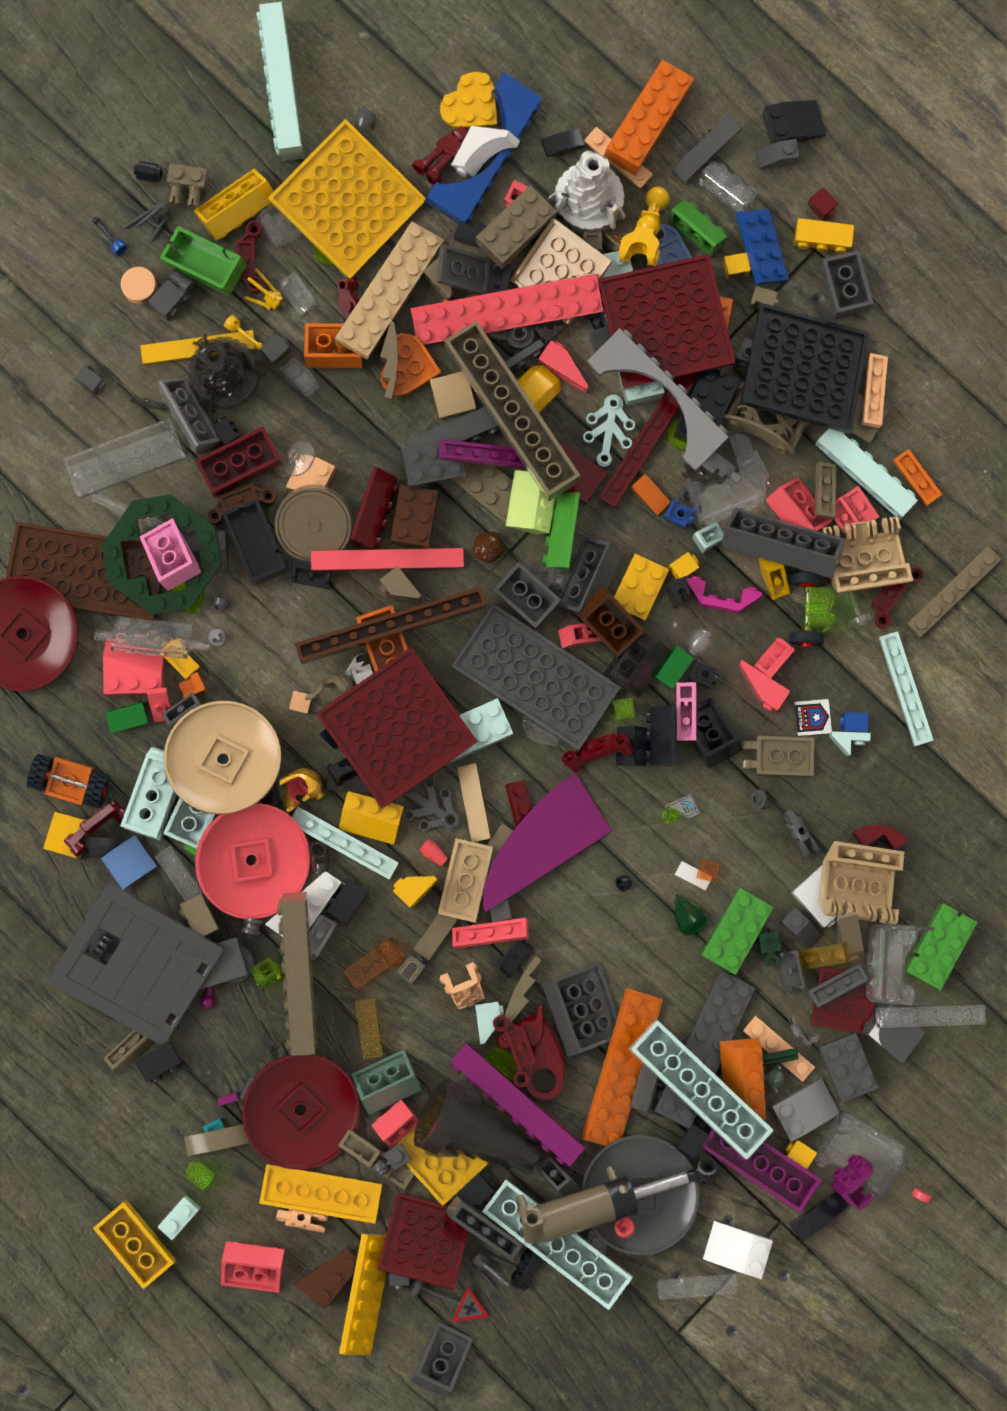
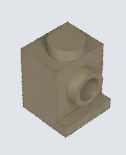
M756 286L749 309H753V306L758 309L760 303L777 307L779 299L776 296L778 292Z

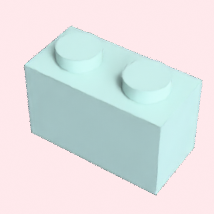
M186 1195L161 1222L158 1228L173 1240L201 1207Z

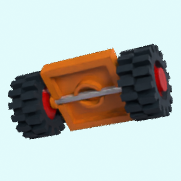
M36 754L29 768L30 771L28 772L26 783L27 787L39 791H44L46 787V795L78 805H83L84 803L99 809L102 807L108 792L110 775L97 771L92 773V767L60 757H55L53 762L51 757Z

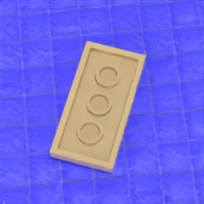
M455 839L438 914L476 923L493 851L492 846Z

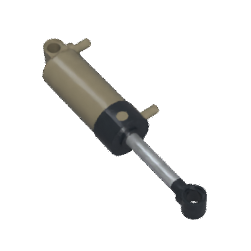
M703 1158L698 1162V1165L692 1167V1170L636 1188L632 1187L626 1176L617 1178L614 1168L609 1166L606 1171L610 1181L604 1182L599 1186L536 1206L534 1203L528 1205L525 1196L519 1195L517 1200L521 1209L518 1213L523 1224V1238L528 1244H536L542 1241L547 1243L612 1221L616 1222L638 1215V1199L694 1181L705 1185L713 1183L716 1178L717 1164L711 1158Z

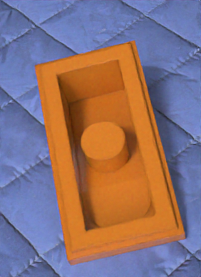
M646 474L631 487V490L657 516L671 503Z

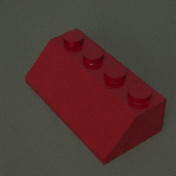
M376 466L373 467L350 537L352 545L367 550H375V547H379L382 539L379 535L381 529L385 530L388 520L385 518L387 511L391 512L394 501H391L392 495L397 494L399 488L396 476Z

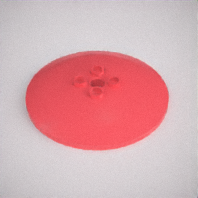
M256 803L250 808L237 813L218 815L203 832L195 855L197 880L207 899L224 913L243 919H248V917L259 919L277 913V904L279 899H282L283 893L300 892L302 890L310 867L309 845L299 824L281 809L262 803ZM249 855H254L256 858L252 865L246 863V858Z

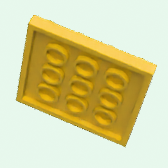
M449 1094L419 1120L421 1123L396 1144L402 1143L412 1159L405 1165L442 1206L500 1153V1150Z

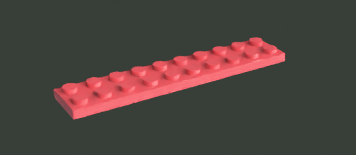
M597 273L410 309L415 335L425 345L444 341L476 320L485 333L599 313L603 312L598 277Z

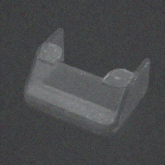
M757 450L753 451L752 461L747 460L742 463L739 473L705 486L704 483L698 481L692 483L689 477L686 478V491L699 526H708L730 517L735 508L747 510L766 501L769 497V474Z
M873 924L869 928L866 973L869 982L866 983V997L870 1002L932 1006V1002L916 1001L915 988L912 985L904 984L906 945H914L917 942L919 930L934 931L935 927Z

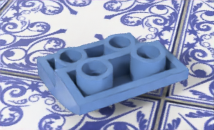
M135 835L101 858L122 890L128 888L157 867Z

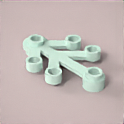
M617 395L608 396L604 401V407L595 413H589L586 417L587 424L595 425L599 418L608 413L607 421L594 430L585 432L583 435L584 442L590 444L596 437L605 432L602 452L597 456V464L602 468L609 467L612 462V456L609 452L613 433L619 440L622 449L628 450L632 446V440L626 437L615 423V415H617L623 422V427L626 431L630 432L635 427V422L629 419L622 410L623 401ZM615 401L617 406L612 407L610 402ZM590 416L595 417V421L590 422L588 418ZM626 423H632L633 427L627 428ZM591 435L592 439L586 440L585 436ZM628 441L630 445L626 447L623 445V442ZM606 456L608 461L603 462L601 457Z

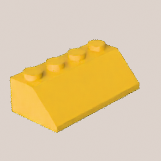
M254 168L199 206L198 209L194 210V213L210 235L217 241L226 237L234 228L240 227L247 219L256 216L264 207L270 206L271 203L267 199L274 191L268 181Z

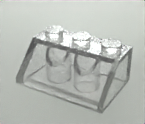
M713 161L704 168L699 184L736 213L749 211L757 201L759 194H757L756 189L744 184L738 175L727 171L728 169L724 164Z

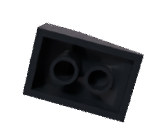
M817 100L780 102L764 107L762 115L770 144L796 139L797 143L826 136Z
M712 698L698 704L696 741H692L709 769L742 751L739 737Z

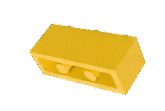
M798 218L793 246H798L799 249L817 248L816 250L821 252L833 250L838 254H845L850 252L852 248L854 225Z

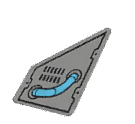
M691 794L665 805V808L687 818L700 813Z

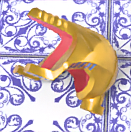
M308 768L297 769L279 781L280 786L286 784L283 804L287 807V812L300 805V802L296 800L297 795L303 797V802L315 798L317 801L326 795L321 789L320 775Z

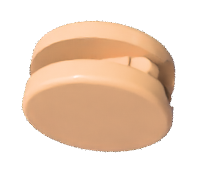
M133 267L124 273L121 279V289L130 302L146 304L157 292V282L154 275L148 269Z

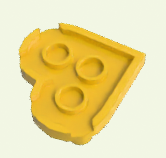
M471 72L462 75L457 91L446 94L443 97L440 114L442 120L453 129H458L459 126L465 129H470L471 126L497 127L495 95L491 93L494 86L489 75L481 72Z

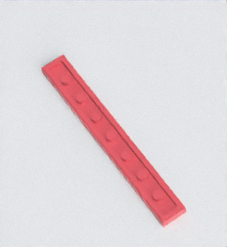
M463 548L310 552L311 571L394 569L397 566L400 569L464 567Z

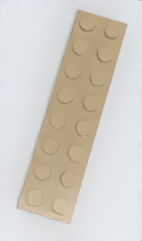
M411 221L336 335L335 341L368 360L388 329L390 321L394 320L422 277L423 271L429 266L439 251L440 246L444 243V239Z

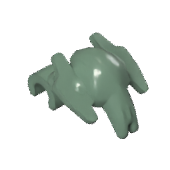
M773 1064L768 1074L763 1073L764 1081L766 1080L769 1084V1093H776L778 1091L777 1087H780L784 1082V1076L779 1072L781 1067L778 1064Z

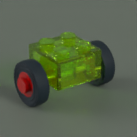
M809 571L794 573L791 577L792 585L805 588L803 630L790 633V644L800 645L802 648L823 645L824 634L820 632H826L834 624L835 614L831 612V608L835 604V594L832 593V588H817L826 585V577Z

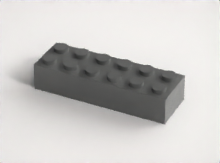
M735 508L725 527L722 547L832 578L841 560L846 539Z

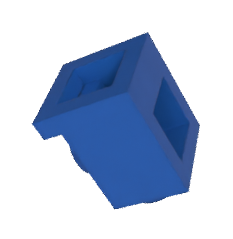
M672 499L664 521L685 529L686 524L691 525L694 515L691 514L693 509ZM678 511L683 512V513H684V516H683V517H679V516L677 515V512H678Z

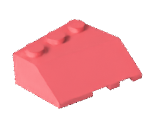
M106 640L103 654L104 695L107 697L147 696V690L164 688L163 656Z

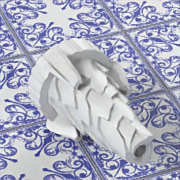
M589 150L581 155L576 166L570 167L568 171L563 173V176L558 180L555 193L548 197V202L553 203V206H555L556 215L574 232L583 234V232H601L611 228L615 229V222L625 218V213L622 210L624 203L623 185L620 183L619 177L615 175L613 170H610L607 157Z

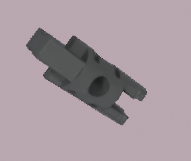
M792 809L783 814L787 822L785 826L804 857L810 856L809 850L804 844L806 840L812 850L815 852L819 851V846L800 816L797 817Z

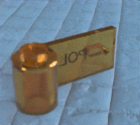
M390 937L343 972L353 987L358 990L390 966L395 968L404 962L402 960L404 955Z

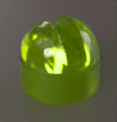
M665 808L661 813V817L664 822L673 823L677 820L678 813L674 808ZM668 810H669L670 812H669V816H668V820H667V819H666V816H667V813H668Z

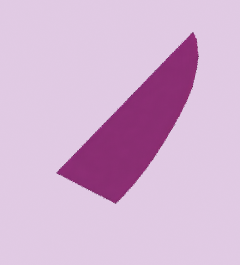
M576 773L563 780L547 793L523 818L499 850L484 886V912H487L612 832Z

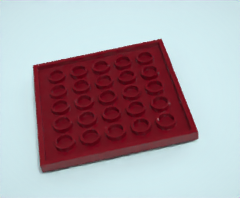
M709 254L598 279L610 335L612 336L619 328L622 331L627 330L633 336L632 341L636 345L640 343L647 350L645 354L649 358L654 357L660 363L659 368L663 372L667 370L674 378L735 365V358ZM619 372L623 390L657 382L654 379L637 373Z
M411 647L315 713L382 809L478 743Z

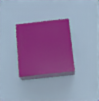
M238 1092L217 1098L219 1106L238 1101L240 1097Z

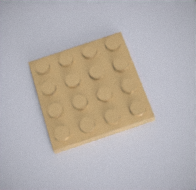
M552 218L510 281L520 288L597 273L598 279H601L613 261L557 219ZM574 317L562 320L567 324H570Z

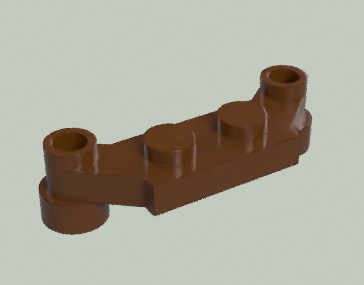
M254 483L218 496L219 500L215 507L207 512V519L210 523L218 525L223 519L222 512L237 506L239 509H242L241 504L258 498L259 502L271 505L276 500V493L271 488L261 489L255 487ZM271 495L272 498L267 500L266 497ZM215 515L219 516L218 519L213 520Z

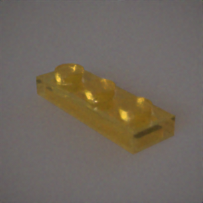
M846 942L797 951L801 970L850 962Z
M375 998L355 1001L363 1059L383 1057Z

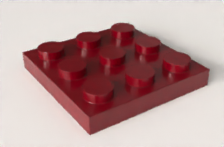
M820 967L817 986L844 971ZM866 975L869 979L868 983L820 1009H817L814 1004L810 1024L862 1034L864 1024L869 1019H872L879 977Z

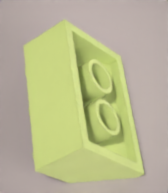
M515 470L506 526L536 535L550 533L555 498L548 502L528 471Z

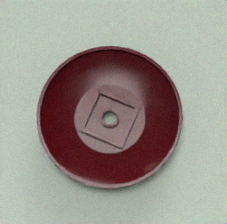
M12 576L0 579V688L13 691H29L46 686L66 670L74 657L78 644V624L74 610L67 598L46 581L29 576ZM22 628L28 632L25 639H20L18 636V632Z
M290 1054L267 1064L255 1075L249 1084L242 1105L243 1127L253 1148L270 1163L294 1170L315 1168L337 1157L344 1150L338 1146L349 1129L353 1132L356 1131L360 1115L359 1097L348 1074L332 1060L316 1054L291 1056ZM299 1104L306 1107L305 1111L301 1114L295 1112V1107Z

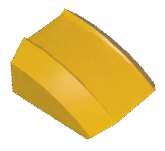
M533 365L517 380L539 414L543 412L562 390L560 379L544 365Z

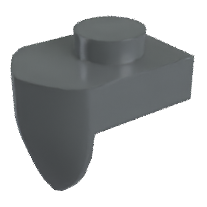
M359 108L355 117L356 130L360 133L369 127L374 129L377 124L376 115L369 110Z

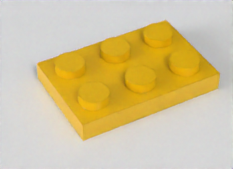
M634 554L614 598L630 615L645 621L669 569Z

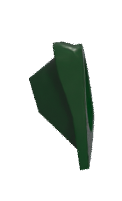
M676 894L675 921L678 930L686 936L700 932L707 925L708 919L705 912L690 900Z

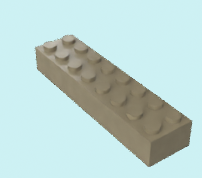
M307 892L283 893L282 899H279L277 904L278 915H282L279 923V934L283 935L282 942H280V952L284 954L281 963L282 973H286L283 980V992H287L286 1000H284L285 1012L288 1011L285 1021L286 1031L290 1030L287 1038V1049L291 1050V1056L314 1055L317 1047Z

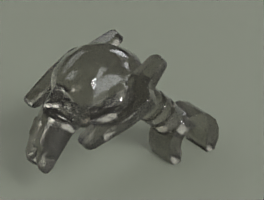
M684 461L686 473L683 472L682 475L689 487H693L696 491L700 490L698 485H703V483L707 482L723 484L728 478L727 474L720 477L719 469H716L709 475H706L707 471L702 466L694 471Z

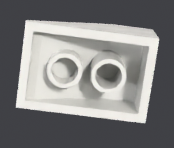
M714 1221L703 1259L762 1279L773 1241L770 1238Z

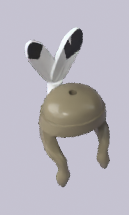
M361 653L355 656L346 673H334L324 678L319 683V688L315 692L309 693L305 700L315 699L316 696L323 692L325 687L331 688L332 701L353 688L355 679L352 670L362 666L365 658L364 654Z

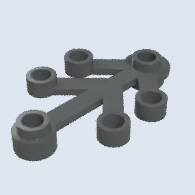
M428 777L424 780L429 801L413 790H409L402 795L408 796L425 807L416 810H405L403 812L404 820L411 821L413 818L431 814L440 817V819L429 822L427 820L420 821L419 829L426 832L430 828L440 826L454 830L460 825L461 818L457 812L453 811L450 798L451 790L449 788H443L440 791V796L444 799L445 811L438 807L434 788L435 780ZM427 780L433 781V785L431 787H428L426 785ZM444 790L449 791L448 797L442 796ZM406 812L412 813L410 819L405 818ZM449 817H454L455 822L453 824L448 823ZM423 822L428 824L427 829L421 828Z

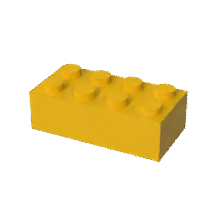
M128 1200L121 1203L93 1227L143 1289L177 1261Z

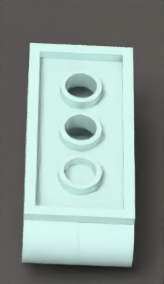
M152 746L146 754L120 825L126 830L159 841L162 840L164 830L178 796L172 789L166 776L164 750ZM157 793V798L151 801V796ZM150 811V817L144 820L145 813Z

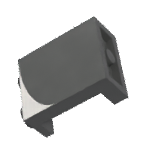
M885 1002L876 1008L875 1015L864 1024V1030L862 1031L864 1036H868L891 1055L890 1058L901 1064L904 1063L925 1034L922 1029L896 1007Z

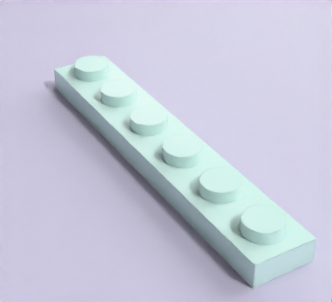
M898 631L879 637L914 747L933 741Z
M297 807L292 816L303 832L389 880L399 864L397 861L300 807Z

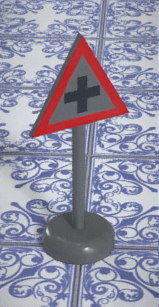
M412 1280L407 1292V1296L410 1298H416L420 1290H423L458 1305L451 1322L489 1317L468 1286L461 1301L424 1286L423 1282Z

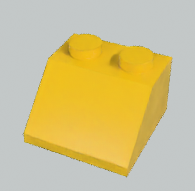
M54 812L43 849L81 860L82 854L76 857L64 840L68 835H74L78 831L79 825L83 820Z

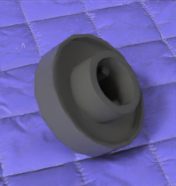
M530 325L508 329L506 333L508 344L515 350H524L533 344L534 331Z

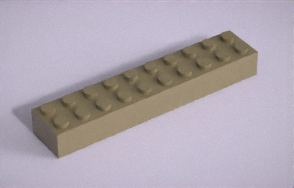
M477 320L444 340L446 349L547 501H551L581 482V475Z

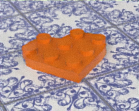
M404 333L396 335L398 343V375L394 397L408 395L428 383L430 379L441 375L440 369L421 340L415 335ZM384 365L383 370L381 372V383L383 385V388L386 390L388 383L383 382L382 375L385 369Z

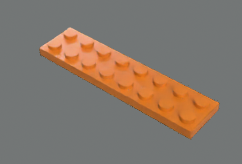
M626 988L581 1139L607 1146L611 1142L623 1137L631 1110L632 1096L642 1066V1062L629 1048L654 1020L658 1019L663 999Z

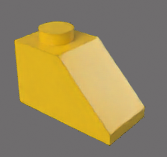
M758 558L761 574L771 599L775 600L790 594L784 565L765 560L764 558Z

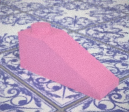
M676 683L677 741H696L697 683Z

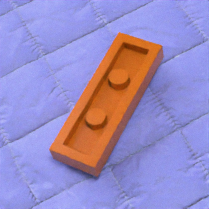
M909 449L893 460V463L925 506H928L942 496L940 490Z

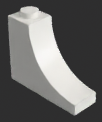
M471 126L451 165L463 177L467 175L475 176L490 157L501 150L512 147L517 148L520 141L507 130Z
M820 866L791 894L821 928L826 926L829 928L837 920L835 919L836 916L824 914L819 901L822 866Z

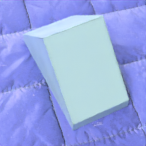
M716 522L695 532L692 539L703 554L723 541L724 532Z

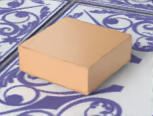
M293 691L289 710L308 714L312 700H305V697L308 695L306 693Z

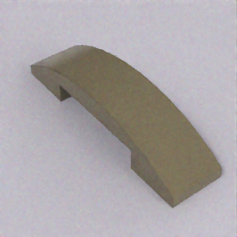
M243 1124L184 1137L188 1156L250 1143Z

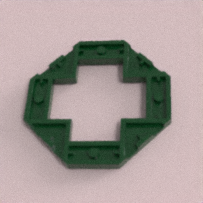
M172 494L133 500L102 544L108 583L152 615L190 609L206 588L215 572L222 565L216 526L205 520ZM173 514L174 520L181 532L196 531L202 566L200 568L201 573L185 581L186 590L150 595L147 577L128 579L122 542L140 539L139 519Z

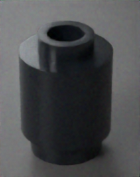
M139 161L138 164H135L134 175H136L138 180L154 183L161 181L163 168L158 166V164Z

